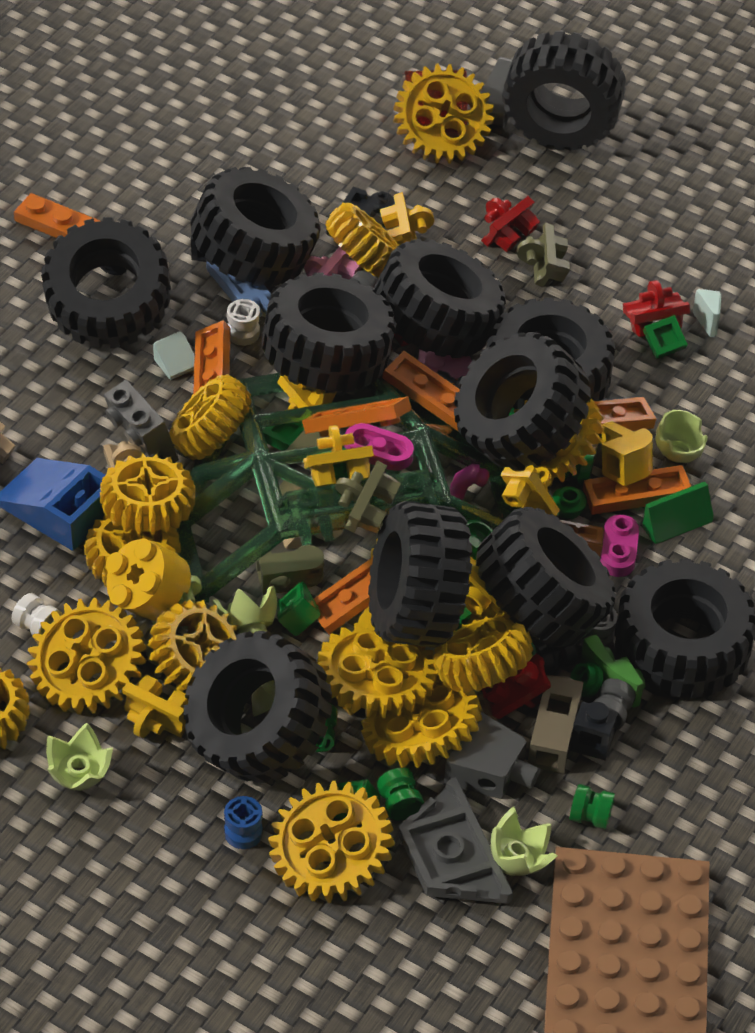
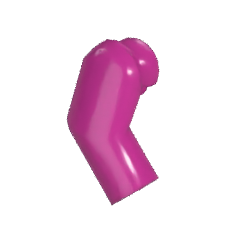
M471 464L458 471L453 478L445 500L454 505L461 506L468 487L473 484L480 487L485 486L489 478V471L485 468H480L479 464Z

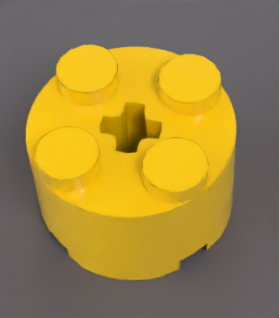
M143 538L129 542L118 552L110 554L106 561V569L108 571L106 585L111 603L140 617L157 621V618L164 611L167 612L168 608L180 601L183 593L188 594L191 572L187 561L177 553L148 539Z

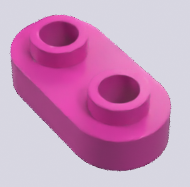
M365 423L355 424L349 427L345 433H353L354 444L344 445L346 449L372 445L374 456L369 459L370 464L375 465L379 461L387 465L386 469L399 471L406 469L413 462V443L403 435Z
M614 515L608 518L604 525L600 562L603 566H606L610 575L614 577L627 576L635 568L639 525L633 518L627 515Z

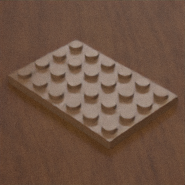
M556 847L555 854L558 856L554 859L544 1033H706L710 861Z

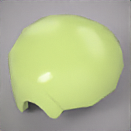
M672 410L665 413L657 427L655 436L660 452L667 459L676 463H689L701 457L708 438L707 435L703 436L701 419L683 410Z

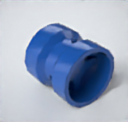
M239 796L230 800L225 806V839L234 848L250 849L261 841L263 834V812L257 800L252 797Z

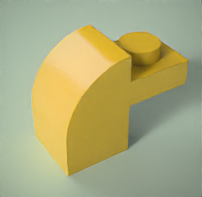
M613 421L602 424L605 428L601 432L602 475L623 486L648 477L653 471V436L651 432L646 428L633 432Z

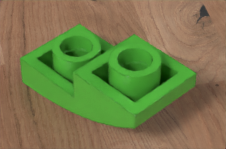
M597 634L585 638L582 647L581 663L591 661L599 664L603 671V682L606 679L613 678L628 683L636 693V699L632 707L640 706L642 692L645 688V680L641 671L638 668L634 669L627 656L615 660L611 649L608 646L604 647Z

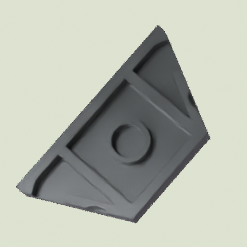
M451 778L446 783V788L435 799L430 797L421 805L418 813L410 815L398 827V836L426 896L510 903L513 899V892L501 867L493 858L491 847L457 778Z

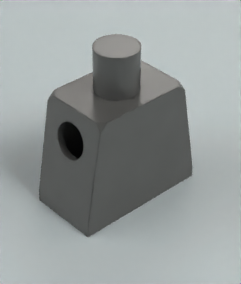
M481 712L482 720L477 722L479 731L470 732L472 741H460L462 750L457 751L453 749L446 760L444 783L456 777L462 789L498 799L504 797L513 781L532 789L539 776L540 768L524 762L527 741L524 737Z

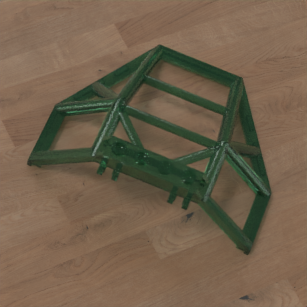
M279 373L237 379L251 393V399L253 396L284 392L277 383L281 376ZM381 376L374 383L371 382L369 386L365 387L372 397L257 414L252 399L249 413L244 416V422L239 425L247 452L219 459L227 443L225 441L220 449L214 450L212 455H206L205 458L200 460L197 459L190 473L196 487L195 506H193V511L190 512L188 520L182 521L176 530L179 534V543L181 544V552L177 554L187 561L191 575L197 576L201 581L202 589L194 596L195 603L202 600L205 603H209V598L285 539L299 537L303 546L311 544L312 535L321 533L325 542L333 541V531L345 529L349 515L356 501L352 500L348 508L342 507L338 503L342 495L335 489V484L315 487L312 477L287 466V464L303 462V459L309 455L331 451V448L318 449L316 445L270 453L262 428L302 422V420L320 411L407 397V395L385 381ZM409 397L412 410L400 416L401 422L397 424L403 432H397V434L407 437L413 443V457L414 455L416 456L420 470L401 473L402 470L392 471L386 469L384 473L401 483L392 504L375 496L372 497L369 504L386 511V514H389V510L393 506L403 501L453 507L465 517L467 522L470 520L481 521L493 531L511 512L521 508L506 504L501 496L507 486L500 476L503 468L489 461L461 436L460 432ZM437 452L465 466L479 464L480 468H485L489 471L488 482L502 519L451 494ZM254 477L268 526L203 575L191 526ZM277 477L302 489L288 491L282 496ZM217 479L205 489L209 480ZM368 479L362 480L360 484L364 487Z

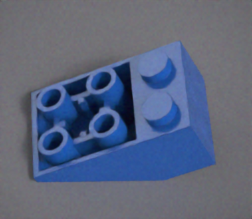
M36 458L0 491V508L71 551H74L87 539L88 529H93L95 520H103L105 513L102 503H100V484L105 474L90 465Z

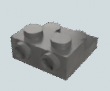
M124 380L104 394L109 407L105 410L106 415L115 427L121 425L126 430L124 431L125 436L131 444L140 446L151 457L158 454L160 459L171 456L173 463L179 460L165 421L127 380Z

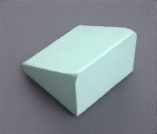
M697 289L693 313L709 337H715L717 335L721 309L720 291Z
M181 331L154 342V360L170 380L194 370L195 355Z

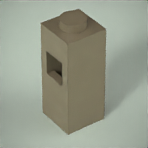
M547 674L551 688L542 694L530 742L528 763L543 770L564 774L571 746L573 725L581 704L584 682L573 680L569 677Z

